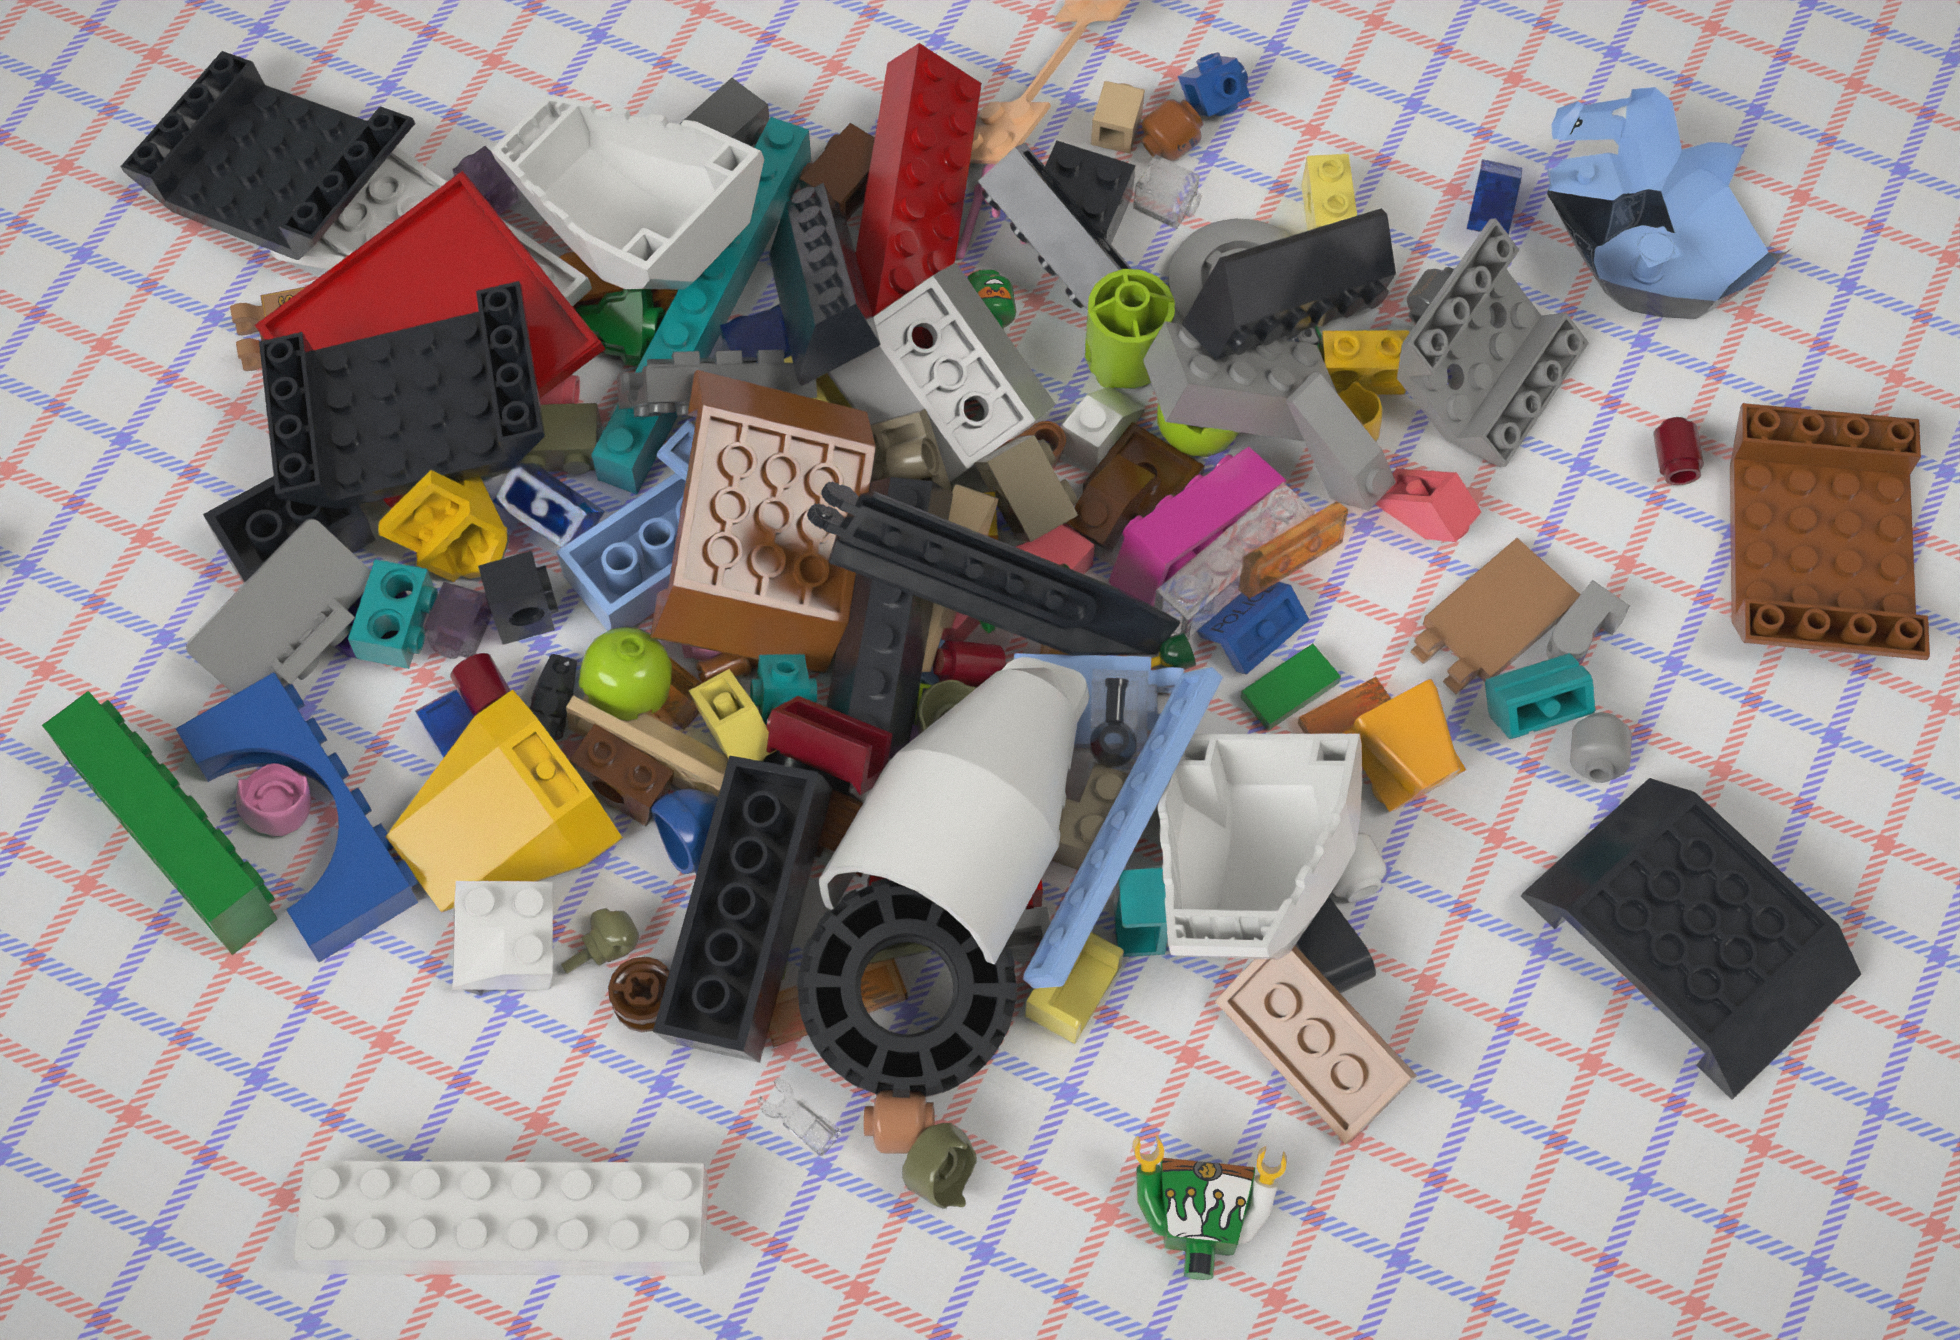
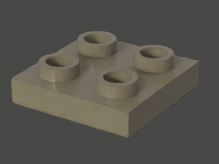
M926 409L870 424L876 446L870 482L888 477L933 481L952 493Z

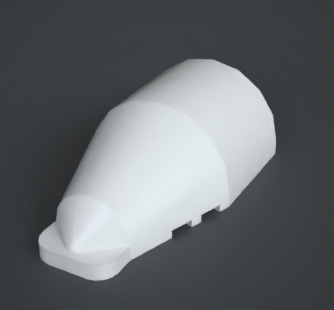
M1021 657L1014 659L897 752L883 769L819 878L821 898L825 907L833 909L839 903L856 872L887 878L917 891L947 910L971 933L982 950L986 962L995 964L1059 847L1061 835L1059 830L1062 809L1065 808V786L1067 772L1071 769L1077 723L1090 698L1086 679L1083 675L1074 669L1035 658Z

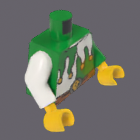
M1156 1135L1155 1139L1157 1143L1155 1151L1151 1154H1143L1140 1152L1139 1136L1135 1137L1132 1147L1136 1159L1141 1163L1136 1168L1137 1203L1152 1232L1163 1236L1165 1248L1185 1251V1277L1196 1280L1213 1279L1215 1254L1234 1255L1237 1245L1251 1242L1270 1217L1278 1188L1276 1178L1283 1175L1286 1170V1153L1283 1151L1281 1163L1278 1166L1269 1167L1263 1162L1266 1146L1262 1147L1258 1152L1256 1165L1260 1175L1255 1176V1167L1163 1158L1165 1150L1158 1135Z

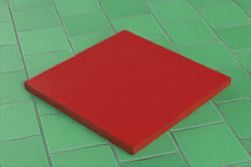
M463 171L255 324V327L265 340L303 332L313 350L478 312L476 291L520 281L539 399L605 350L601 341ZM406 494L383 500L392 509Z

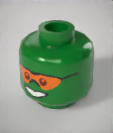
M989 269L973 272L967 277L1004 330L1016 317L1014 291L1009 279L1000 275L999 272Z

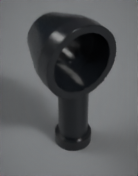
M1123 678L1105 679V687H1107L1105 722L1099 724L1094 729L1090 738L1092 756L1098 763L1110 768L1121 767L1128 763L1134 756L1137 746L1133 730L1124 723L1125 695L1129 680ZM1110 733H1117L1122 737L1123 744L1119 748L1112 749L1106 745L1105 737Z

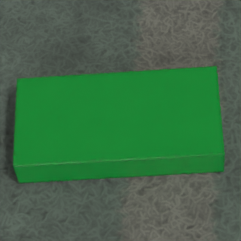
M1312 643L1243 689L1240 698L1269 731L1339 684L1341 676Z

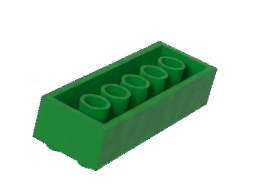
M87 691L45 722L42 727L69 764L232 955L278 920L269 905L276 899L264 885V880L247 860L244 862L237 854L236 848L221 829H215L207 819V814L191 795L187 796L170 770L163 763L159 764L154 758L153 752L139 734L129 729L124 723V718L108 699L100 704Z

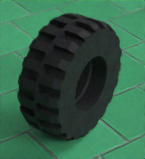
M887 878L871 882V886L859 891L855 889L841 898L839 904L831 911L828 910L818 921L817 928L806 942L802 953L800 970L798 971L799 1010L806 1032L815 1049L827 1065L846 1081L858 1088L875 1093V1095L884 1090H893L892 1097L910 1098V1090H918L927 1097L944 1093L959 1086L979 1072L993 1057L1009 1030L1017 1000L1015 962L1012 951L1009 950L1007 943L995 964L986 962L982 950L971 933L947 910L917 891L894 881H888ZM897 943H917L932 949L946 963L953 981V996L946 1014L933 1027L915 1034H899L881 1027L868 1014L861 996L862 977L868 963L878 952Z

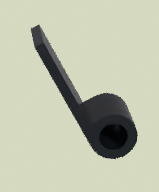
M1328 896L1295 946L1341 994L1375 977L1376 969L1367 947Z

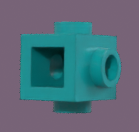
M805 654L759 655L757 679H751L750 698L759 707V713L765 725L772 709L796 696L817 703L816 678H809Z

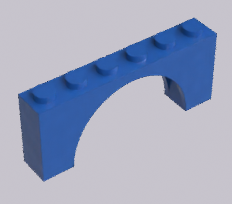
M273 672L175 729L208 782L236 770L264 767L271 763H277L315 780L334 798L338 812L339 829L331 861L313 888L298 902L286 909L317 961L321 962L417 904L418 901L411 887L418 884V881L404 859L398 863L394 862L388 852L394 847L386 838L388 833L380 823L372 827L365 815L372 812V809L360 789L357 787L349 791L343 781V779L350 776L336 752L327 756L321 747V744L326 742L327 738L314 717L307 721L302 717L299 709L303 708L305 704L293 684H287L283 687Z

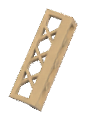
M573 695L566 706L569 730L585 738L595 723L674 770L673 785L681 789L691 788L712 792L718 797L728 759L724 754L646 713H640L638 719L620 720L589 704V697L587 695L582 700Z

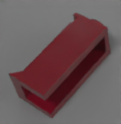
M796 696L772 709L767 720L766 727L769 734L766 752L772 753L775 750H779L780 754L848 781L853 784L860 796L873 788L888 763L892 733L800 696Z

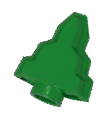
M623 288L620 292L606 293L598 304L580 305L574 308L605 347L603 351L605 354L621 356L625 365L636 367L640 364L665 316L662 307H654L651 289Z

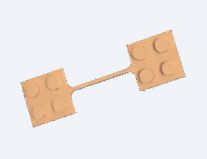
M1065 0V5L1054 19L1056 22H1077L1021 97L1011 102H990L980 111L975 125L970 163L997 164L1014 147L1025 142L1051 107L1049 102L1031 101L1084 33L1088 24L1094 21H1116L1131 0Z

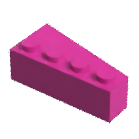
M1249 446L1234 457L1231 454L1226 455L1218 462L1212 472L1206 476L1202 474L1195 476L1187 484L1184 491L1175 497L1172 495L1166 496L1157 504L1153 512L1144 518L1139 515L1128 523L1123 530L1122 535L1125 538L1108 583L1157 608L1156 600L1163 590L1167 588L1173 594L1186 583L1185 577L1194 569L1198 561L1206 566L1217 557V554L1226 545L1229 537L1236 541L1275 507L1286 479Z

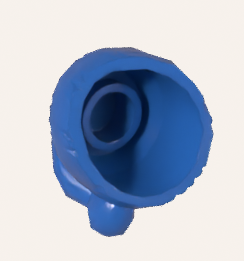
M691 788L677 790L661 796L651 807L667 855L674 867L682 874L694 872L697 874L718 799L712 792Z

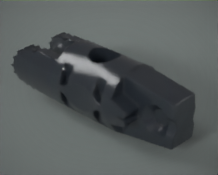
M557 654L550 655L534 686L529 707L554 741L561 739L565 731L566 706L574 695L577 660Z

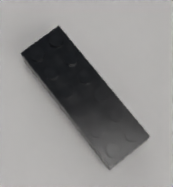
M729 756L653 1033L669 1043L760 1063L833 787L819 772Z

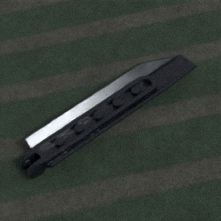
M833 481L828 482L821 490V495L825 502L834 508L814 503L807 512L808 520L815 527L817 526L819 529L822 528L824 531L836 535L829 563L1071 656L1157 655L1162 643L1170 638L1180 625V620L1117 587L875 491L858 496L848 486L839 485ZM835 507L847 512V516L844 518Z

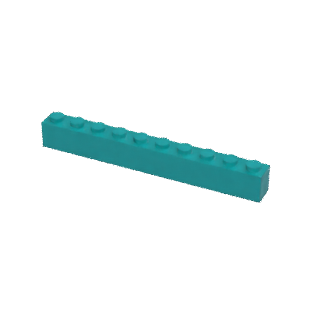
M770 117L754 147L762 152L764 163L750 223L692 284L685 289L678 290L635 373L642 372L643 367L647 366V359H673L671 357L673 352L699 351L700 358H709L781 219L786 202L791 200L799 184V177L803 168L811 161L809 129ZM618 404L591 454L597 480L638 494L657 458L658 451L663 446L678 417L676 412L662 413L661 416L634 417V409H619Z

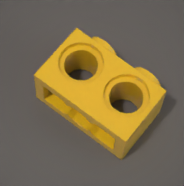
M1409 330L1322 331L1319 351L1336 392L1339 393L1347 389L1353 381H1358L1364 389L1373 391L1376 395H1405L1406 389L1398 381L1397 374L1402 343L1409 335Z

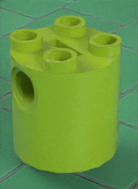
M1139 269L1115 271L1099 280L1089 295L1085 360L1090 371L1096 376L1097 382L1102 387L1135 389L1151 383L1143 359L1164 322L1174 323L1175 299L1169 286L1156 275Z

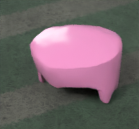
M271 763L256 770L245 780L239 779L238 791L236 794L237 812L242 820L257 832L266 833L271 836H284L299 829L306 821L311 810L312 801L308 780L305 775L302 776L287 766Z

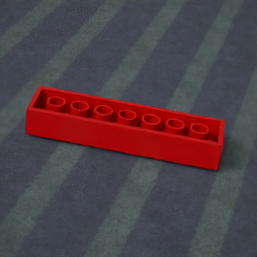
M921 43L888 62L855 252L873 317L936 273L954 264L982 83ZM924 327L913 328L912 340L914 344L922 349L931 348L933 337L929 330Z

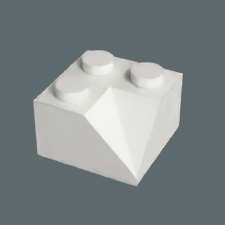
M456 881L454 897L453 990H549L553 975V882Z

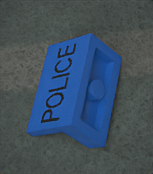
M1259 577L1200 627L1197 633L1202 639L1221 644L1235 671L1247 675L1310 619L1290 584Z

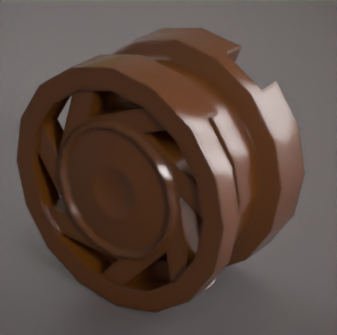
M646 956L631 958L620 964L611 976L608 985L610 1003L619 1022L630 1030L650 1032L654 1029V1021H656L670 972L668 967L658 959Z

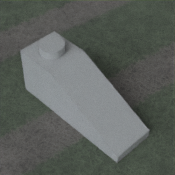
M1314 372L1286 402L1330 499L1369 511L1396 483L1395 478L1380 446L1322 374Z

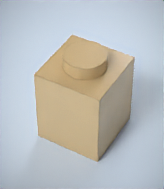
M1104 81L1092 120L1091 145L1131 154L1143 114L1144 89L1135 88L1125 83L1117 84Z

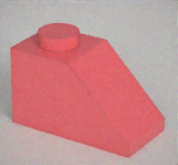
M1396 468L1392 473L1396 483L1375 504L1424 539L1457 542L1458 539L1462 538L1481 513L1478 505L1456 472Z

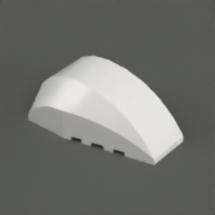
M549 94L491 149L495 160L563 241L603 281L624 289H685L692 284L750 223L764 163V157L760 150L695 121L683 120L680 125L668 122L666 116L650 113L647 118L632 116L629 110L613 106L611 111L597 109L593 102Z
M1193 734L1158 802L1161 826L1160 842L1163 851L1162 869L1166 891L1165 908L1168 946L1171 955L1205 958L1280 959L1290 953L1334 889L1356 850L1362 793L1360 734Z

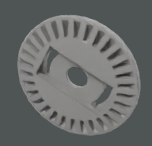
M1238 218L1210 223L1192 233L1176 250L1168 275V286L1175 299V310L1180 318L1184 321L1220 257L1291 235L1274 225L1262 221Z

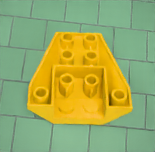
M511 690L474 716L386 835V838L402 860H405L416 879L441 913L454 909L456 881L538 882L586 866L623 839L587 784L538 718L514 690Z

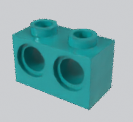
M374 560L348 638L357 659L401 668H410L414 654H420L424 645L425 629L423 625L427 613L432 614L434 612L438 599V590L433 586L428 569ZM411 591V594L405 598H394L400 592ZM389 631H399L393 638L381 639Z

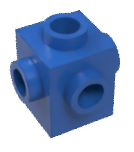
M1219 52L1201 57L1196 61L1197 67L1178 75L1186 101L1195 109L1199 116L1210 117L1214 114L1215 116L1229 114L1238 109V102L1250 97L1246 85L1248 83V75L1244 66L1237 58L1220 56Z

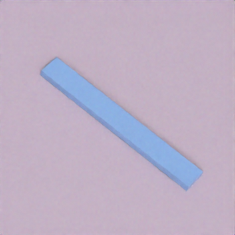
M1213 667L1181 674L1023 975V980L1034 989L1061 987L1067 980L1223 678Z

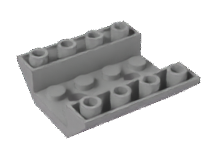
M1495 218L1488 221L1402 343L1397 379L1445 440L1498 467H1506L1589 342L1566 312L1541 316L1507 270L1519 249ZM1490 307L1493 309L1495 315L1493 326L1489 322L1491 318V312L1489 309ZM1447 368L1452 373V384L1450 387L1447 385Z
M956 263L936 273L873 317L881 343L880 346L828 372V375L850 406L867 412L870 424L926 409L949 482L975 465V461L996 450L1056 405ZM924 327L929 330L933 337L931 348L922 349L914 344L912 340L913 328ZM974 399L981 403L984 409L982 421L974 422L966 417L963 407L966 400Z

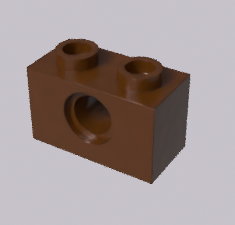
M595 723L569 760L597 798L644 826H647L653 817L651 811L653 804L671 790L674 770Z

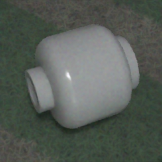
M1604 712L1593 713L1578 721L1573 727L1570 763L1573 769L1581 776L1596 783H1605L1624 775L1629 769L1631 761L1632 733L1628 725L1615 715Z

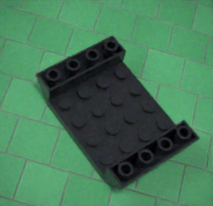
M221 51L120 167L125 174L171 212L292 259L300 260L316 245L416 123L412 117L381 106L366 121L267 86L253 61Z
M520 281L476 291L478 312L313 350L303 332L260 341L259 347L276 496L283 500L338 510L406 494L430 470L457 482L513 469L545 437Z
M1652 778L1646 780L1521 895L1554 929L1565 920L1571 924L1705 1053L1696 1066L1731 1100L1862 975L1843 932L1835 920L1696 792Z

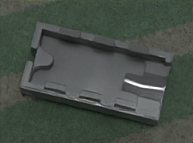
M742 350L716 351L715 359L700 358L699 351L673 352L671 356L673 359H647V366L643 367L642 372L619 373L617 376L619 409H634V417L661 416L662 413L676 412L677 416H688L696 370L809 398H817L816 379L803 386L799 384L793 363H784V350H758L756 354L757 359L755 357H742Z

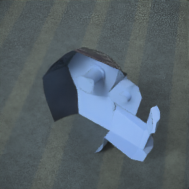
M1656 87L1632 89L1629 98L1587 105L1576 101L1557 109L1551 124L1553 139L1564 141L1613 139L1619 145L1618 155L1603 153L1563 159L1557 167L1549 170V166L1547 168L1550 181L1547 191L1548 197L1559 214L1576 249L1605 294L1618 305L1632 312L1658 317L1697 319L1729 301L1761 278L1791 250L1789 249L1782 253L1768 252L1729 188L1730 181L1744 148L1728 143L1708 142L1682 150L1673 102Z

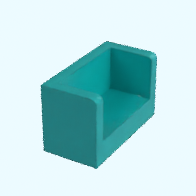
M1162 868L1123 870L1116 883L1113 903L1117 946L1124 951L1123 957L1165 955L1168 934L1165 908L1166 891Z

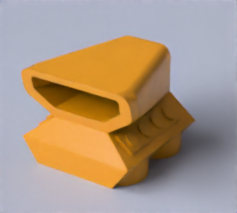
M1428 679L1364 713L1355 720L1353 727L1342 732L1343 734H1360L1362 767L1372 782L1371 789L1374 796L1379 802L1385 804L1389 812L1401 808L1466 771L1454 750L1438 689L1432 679Z

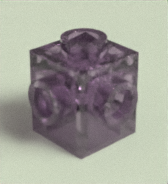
M483 146L474 154L464 157L452 169L454 177L463 171L498 215L519 200L515 183L495 160L492 152L486 146Z

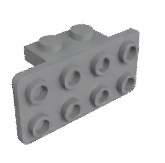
M307 519L187 642L186 651L234 695L273 672L279 680L283 677L290 685L297 677L303 680L319 664L320 660L317 657L329 644L332 647L338 645L351 631L352 627L349 623L355 617L347 610L364 593L371 570L316 519Z

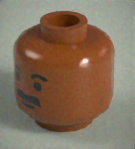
M1168 99L1142 120V129L1145 136L1141 139V143L1154 159L1162 156L1168 161H1177L1201 141L1200 128L1204 126V123L1195 109L1186 100H1182L1179 103L1174 99Z

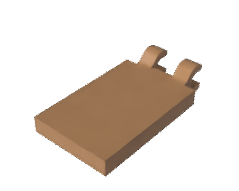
M1516 538L1425 616L1423 625L1427 629L1414 640L1417 645L1410 652L1424 664L1443 646L1449 648L1459 660L1447 670L1449 676L1444 679L1443 683L1455 694H1458L1476 676H1479L1485 682L1486 679L1499 675L1553 628L1581 594L1521 540Z

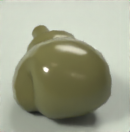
M607 908L593 912L590 918L591 931L581 937L586 948L561 964L564 971L568 974L591 958H593L598 966H601L606 961H614L633 951L637 946L639 933L631 917L625 911H610Z

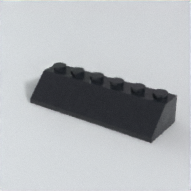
M824 183L814 188L807 187L798 191L785 204L769 258L796 378L799 384L803 386L880 346L881 343L845 218Z
M1380 208L1220 257L1182 325L1218 360L1233 354L1241 355L1248 349L1262 344L1270 345L1276 339L1288 335L1296 336L1303 330L1314 326L1322 327L1328 322L1343 316L1348 318L1366 308L1374 309L1378 307L1388 296L1389 290L1387 287L1396 275L1387 213Z
M888 477L870 482L869 492H878L949 520L953 493L933 481ZM856 573L849 621L837 647L826 707L892 733L888 761H890L910 741L934 603Z

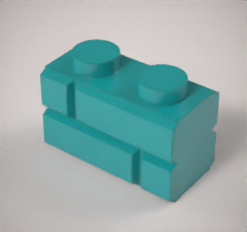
M1570 653L1485 680L1489 716L1498 727H1501L1502 732L1510 740L1527 735L1530 731H1540L1593 714L1596 711L1592 676L1582 665H1579V662Z

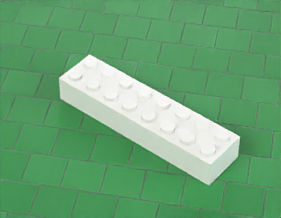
M304 1161L294 1261L306 1274L704 1276L709 1177L704 1163Z

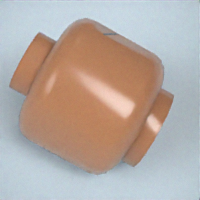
M893 1090L881 1091L876 1095L874 1106H865L864 1136H873L874 1145L880 1153L908 1154L920 1134L926 1128L935 1125L934 1102H927L924 1094L918 1090H910V1098L892 1097Z

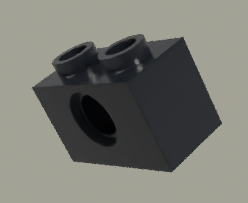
M532 551L478 565L488 604L502 645L555 630L550 614L559 612L546 565L536 567Z

